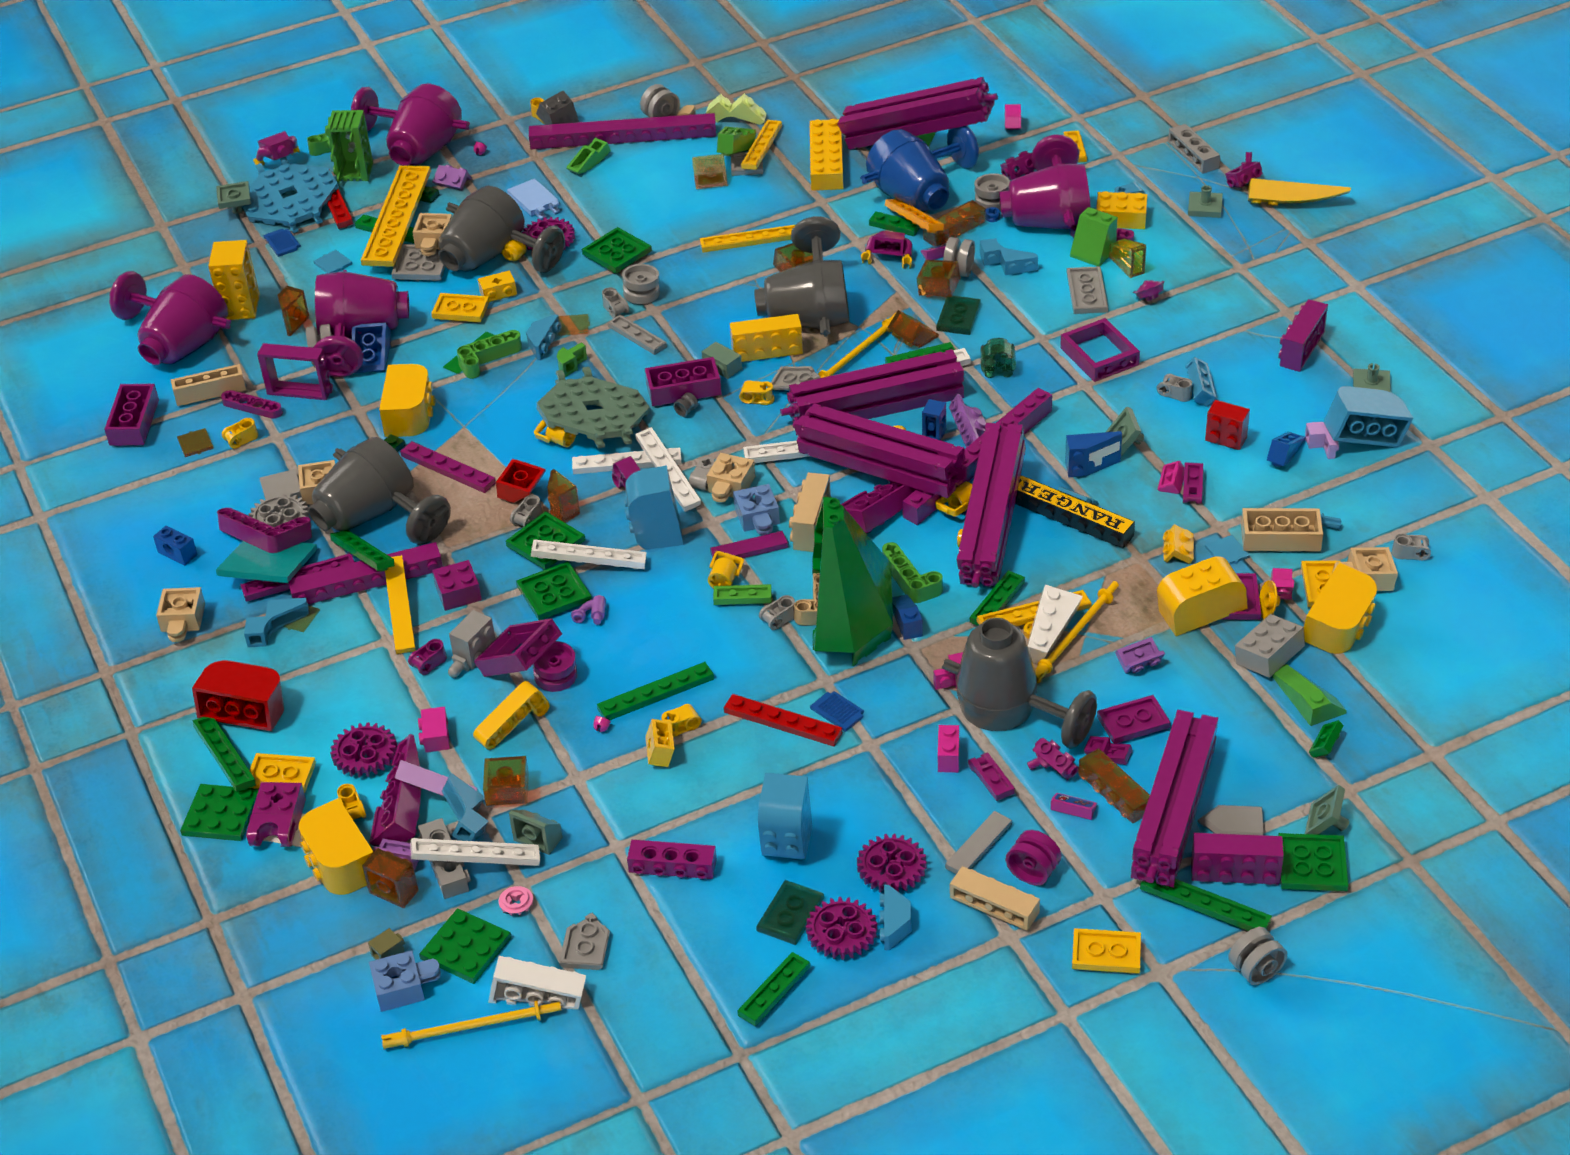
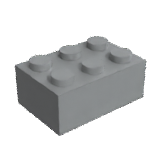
M1270 614L1235 645L1236 664L1270 678L1305 646L1304 627Z

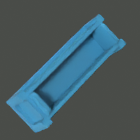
M1193 357L1185 366L1188 370L1189 379L1192 381L1193 400L1200 405L1204 404L1208 407L1216 398L1208 363Z

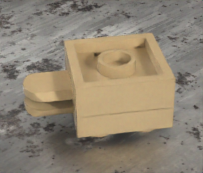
M420 213L413 230L415 248H420L421 253L425 256L434 255L436 249L440 250L439 237L452 218V214Z
M720 453L706 475L708 492L712 493V499L716 502H725L728 497L734 498L733 491L749 488L756 477L754 460Z
M335 460L298 465L301 497L303 501H306L307 505L314 504L312 491L335 465Z
M1389 547L1350 548L1347 562L1340 563L1369 575L1375 581L1377 591L1394 590L1398 572ZM1336 562L1334 564L1333 571L1335 570L1339 562Z
M201 587L162 590L156 617L161 632H167L170 641L180 642L185 639L187 631L200 630L205 608Z

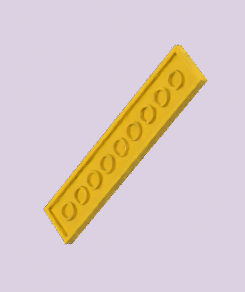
M399 165L361 258L362 266L394 267L431 173L430 166Z

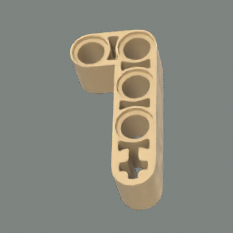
M813 573V599H801L794 604V621L799 625H816L820 573Z

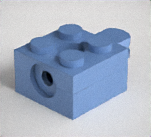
M769 484L733 491L734 508L744 532L756 529L758 534L765 535L772 532L773 525L780 524L779 507Z
M412 950L369 962L381 1012L424 1001L421 984L438 980L441 976L437 960L429 959L415 963Z

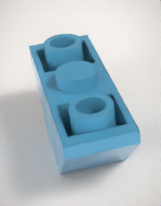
M556 314L533 322L526 332L528 346L537 360H541L543 355L547 353L548 347L554 342L555 336L561 330V322H559V316Z
M884 885V894H880V907H884V911H880V924H884V928H880V941H884L885 950H890L911 933V901L890 885Z

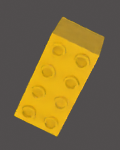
M247 240L213 242L208 267L213 287L222 295L227 305L228 315L226 319L256 318L260 292Z

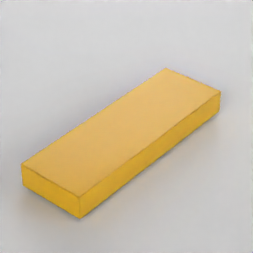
M1079 130L1063 132V135L1071 138L1078 146L1080 152L1078 163L1087 162Z

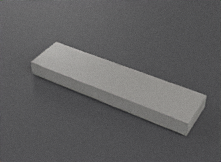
M618 315L608 322L609 328L654 355L667 347V342L622 315Z
M994 811L945 863V868L955 874L958 873L962 866L972 869L1012 825V820Z

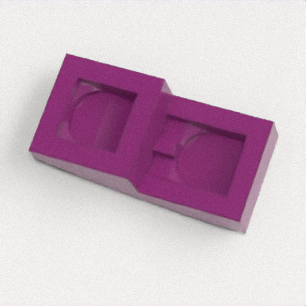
M1090 736L1084 752L1089 756L1106 762L1127 765L1132 753V747L1130 744L1111 743L1110 737Z

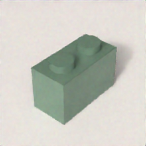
M714 342L701 352L702 359L714 357L719 375L727 379L742 369L741 355L718 342Z

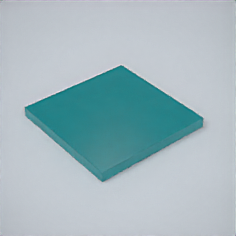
M242 541L216 569V574L224 577L288 583L317 551V544L299 543L283 551L269 553Z

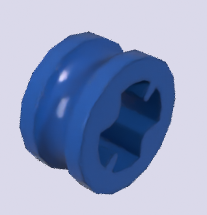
M989 207L985 210L986 221L997 222L1000 219V210L998 208Z

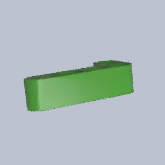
M510 330L459 347L457 349L458 363L465 376L470 379L480 376L481 364L519 352L522 349L520 332Z
M893 542L883 545L882 553L891 562V575L904 594H907L914 603H921L942 594L943 576L940 572L931 571L920 575L899 545Z

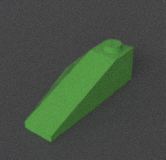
M1288 664L1283 665L1272 675V678L1310 726L1346 714V709L1335 696Z

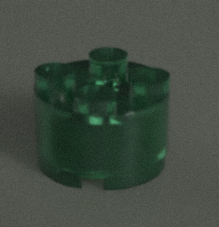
M993 338L988 340L987 344L981 346V369L987 378H993L994 376L1010 377L1013 375V371L1016 368L1015 346L1013 343H1008L1007 339Z

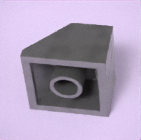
M564 91L541 102L536 112V115L545 125L579 122L573 101Z

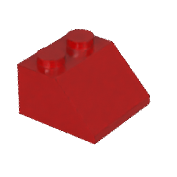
M512 459L496 481L497 498L514 503L530 495L546 472V469Z

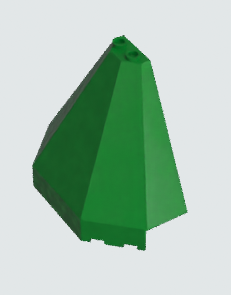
M823 497L814 528L812 574L820 573L817 620L812 634L813 650L852 653V666H855L858 660L864 656L867 657L877 649L879 644L891 638L893 627L891 562L840 504L837 498Z

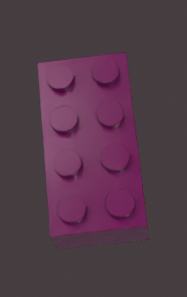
M1308 299L1305 305L1301 306L1299 314L1295 315L1292 325L1289 324L1286 334H1283L1280 340L1282 348L1278 358L1280 359L1281 367L1298 372L1301 371L1325 333L1328 304Z
M714 357L645 368L646 385L652 406L675 403L685 393L693 394L696 399L722 395L720 376Z
M120 384L104 429L109 446H138L145 444L159 402L155 384Z
M1194 833L1191 857L1192 881L1280 884L1283 864L1282 836Z

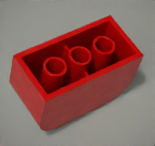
M228 660L211 663L203 670L192 687L197 718L209 717L214 718L217 722L272 731L284 712L280 676L272 668Z

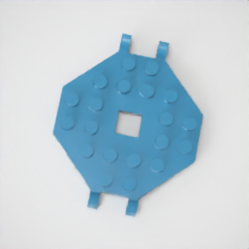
M286 156L280 158L281 166L272 170L265 171L262 163L255 165L259 176L249 187L251 204L241 206L249 222L259 220L263 221L264 224L272 225L283 223V226L290 227L292 233L299 231L296 226L297 223L310 218H314L316 224L323 222L320 216L321 208L327 205V202L331 200L333 192L339 189L338 183L329 168L291 164ZM295 190L297 194L284 199L281 196L287 191Z

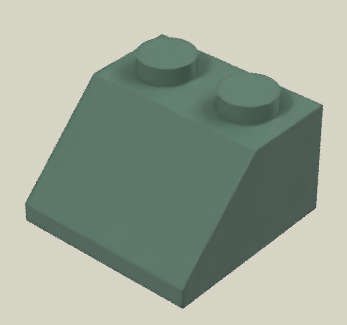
M511 810L509 812L513 839L518 843L539 845L540 852L550 855L563 838L561 825L555 820L544 818L537 813L527 810Z

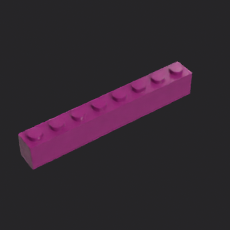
M436 542L387 554L390 557L402 555L406 580L433 573L432 570L443 567ZM363 561L294 577L288 582L292 598H307L308 604L387 585L385 571H377Z

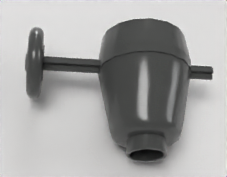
M489 185L481 187L467 196L459 206L450 202L447 204L446 211L453 213V216L439 237L440 251L438 256L442 264L451 271H471L502 254L506 243L512 239L533 248L532 264L534 269L540 273L548 272L554 268L563 254L565 246L563 230L558 226H549L542 231L537 239L521 233L525 223L522 210L510 195L498 187Z
M809 217L801 220L794 226L791 231V240L794 246L803 252L812 253L813 262L773 274L765 279L764 288L754 289L758 317L768 315V318L798 314L801 328H820V334L824 335V337H828V334H831L830 327L849 322L842 260H823V252L835 247L840 240L841 231L838 224L825 217Z
M371 437L353 446L347 452L342 449H335L333 456L339 461L312 491L314 504L308 508V512L316 525L324 531H328L330 528L338 531L353 529L400 505L410 513L406 523L407 537L411 542L421 545L436 539L443 532L451 515V506L443 496H428L418 504L406 497L414 487L411 472L397 451L379 437Z
M1003 618L987 619L971 631L965 644L960 664L945 659L942 665V669L957 675V696L961 712L967 721L978 728L989 731H1006L1018 727L1029 718L1033 707H1036L1064 719L1061 730L1062 743L1067 748L1072 749L1082 743L1094 722L1097 711V698L1090 690L1081 692L1073 700L1069 709L1036 696L1037 678L1025 636L1019 628Z

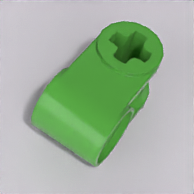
M323 133L307 138L310 155L318 156L331 152V149L328 148V135Z

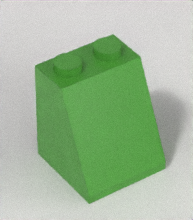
M1088 207L1079 216L1070 257L1095 266H1101L1116 250L1118 217Z

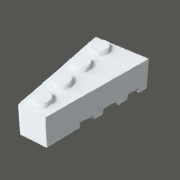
M1044 586L1028 640V648L1033 663L1037 664L1041 659H1047L1057 640H1059L1064 629L1078 610L1083 596L1052 586Z
M499 956L488 1003L505 1000L510 1005H516L518 1001L528 1002L529 1006H534V1001L536 1000L538 1005L560 1001L561 1008L578 1010L586 975L574 971L561 970L556 967L543 966L534 962H525L512 957Z

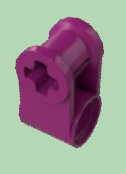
M432 639L411 653L408 658L409 665L416 667L420 674L426 675L438 665L444 663L447 656L442 640Z

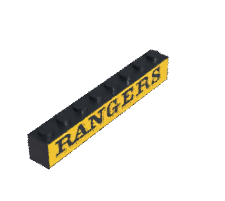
M1020 476L1015 504L1120 548H1124L1133 538L1135 521L1025 476Z

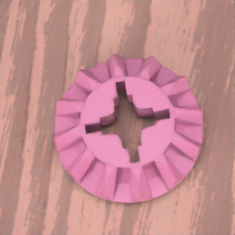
M522 886L510 887L504 890L499 897V907L503 913L508 912L511 916L514 913L521 915L523 911L528 912L529 907L533 906L531 891ZM512 900H515V901H519V900H520V904H518V903H514V904H513V903H512Z

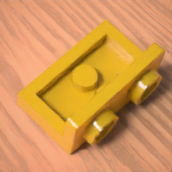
M1174 524L1163 535L1164 561L1168 562L1174 556L1190 564L1194 560V534Z

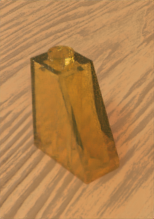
M1121 239L1110 243L1109 258L1129 278L1144 274L1146 245L1128 239Z

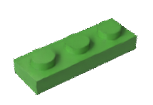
M771 584L714 586L713 602L714 605L772 603Z

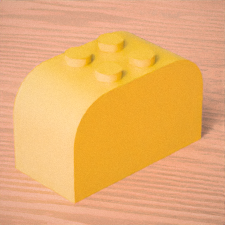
M418 364L388 365L379 408L385 437H388L390 434L396 437L415 436L423 433L428 428L430 417H433L432 406H435V396L432 395L433 385L429 381L428 371L424 366Z
M1219 556L1208 558L1172 572L1164 577L1157 587L1159 612L1175 636L1225 618L1231 613L1248 609L1245 585L1229 562Z
M1339 562L1306 615L1304 623L1305 642L1333 654H1340L1350 650L1356 639H1361L1364 633V626L1368 627L1371 622V614L1376 606L1374 603L1377 592L1375 581L1369 575Z
M339 798L307 812L301 818L299 831L302 838L300 845L306 854L304 860L308 867H313L312 872L317 881L321 880L329 892L345 895L380 880L374 852Z

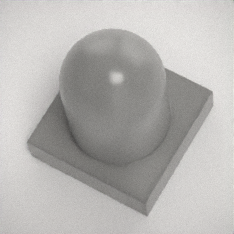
M453 654L451 658L454 663L448 669V674L450 677L456 678L462 670L468 672L470 667L466 659Z

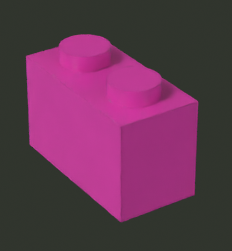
M445 706L422 709L421 718H418L419 730H422V733H419L420 745H424L425 752L450 749Z
M939 725L938 772H959V725Z

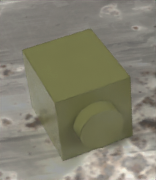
M390 928L368 942L371 956L375 960L405 952L403 947L405 944L404 939L399 933L395 934Z

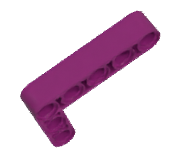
M222 508L217 511L219 530L269 553L283 551L312 538L311 520L309 517H298L272 527L232 508Z

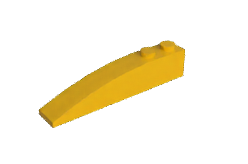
M1251 178L1248 185V201H1251L1253 204L1268 202V205L1277 206L1278 203L1315 202L1348 194L1351 191V187Z

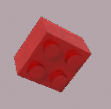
M1215 400L1207 413L1205 441L1240 450L1248 434L1250 409Z

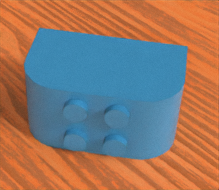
M1343 386L1338 389L1324 419V424L1334 441L1399 447L1413 420V416L1403 400L1391 392Z
M667 465L640 470L631 474L626 480L627 496L623 497L625 507H628L625 508L626 518L631 521L629 522L630 533H634L638 545L644 549L684 545L680 517Z
M765 773L758 809V829L762 856L806 859L812 831L808 776Z

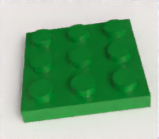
M619 227L582 248L584 256L614 273L620 272L652 251L651 245Z
M545 511L508 538L506 546L546 570L559 560L531 557L534 540L580 545L585 541V534Z
M568 561L516 580L519 591L538 620L546 619L592 600L591 594Z
M200 784L180 829L182 836L242 841L250 822L259 789L248 788L236 792L231 786Z
M1278 833V836H1282L1283 841L1281 889L1348 891L1343 835Z
M457 908L419 953V956L423 961L429 959L437 960L440 969L474 984L512 938L511 932Z

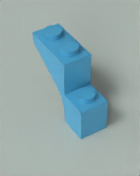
M996 238L980 240V256L984 266L1001 264L1005 275L1038 271L1037 254L1004 248L997 242Z
M307 598L268 600L266 616L246 617L244 636L247 647L267 646L269 637L276 630L308 617L310 611Z
M451 773L442 789V793L458 818V824L452 836L459 841H476L483 834L489 822L477 813L485 797Z

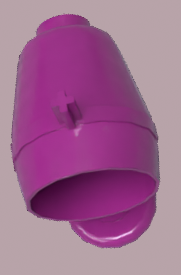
M421 84L415 87L402 99L397 110L379 108L376 92L370 87L359 89L351 105V110H364L367 131L373 128L378 116L393 118L386 142L391 159L401 166H418L424 163L452 140L457 128L469 130L470 122L461 120V108L452 94L434 84Z
M1050 135L1044 137L1036 144L1032 151L1031 160L1037 171L1011 180L1008 186L1009 190L999 192L1002 218L1012 217L1013 223L1016 226L1050 229H1071L1072 226L1077 227L1079 216L1088 207L1091 208L1085 165L1077 164L1080 152L1077 144L1071 138L1065 135Z
M347 270L316 276L315 318L317 332L320 335V326L330 324V331L334 336H328L317 341L313 348H323L324 356L327 357L326 365L330 371V376H349L357 372L363 364L364 355L361 347L351 340L352 327L360 324L386 323L389 329L393 330L397 328L399 319H409L408 291H398V286L394 281L347 272Z
M134 271L124 272L118 276L110 291L109 303L111 311L115 317L121 320L134 318L139 314L144 305L151 307L138 331L140 343L138 351L147 362L153 365L176 363L213 339L221 327L229 329L232 323L231 320L226 319L228 309L222 295L207 281L195 275L185 274L166 286L156 299L146 296V283L142 276Z

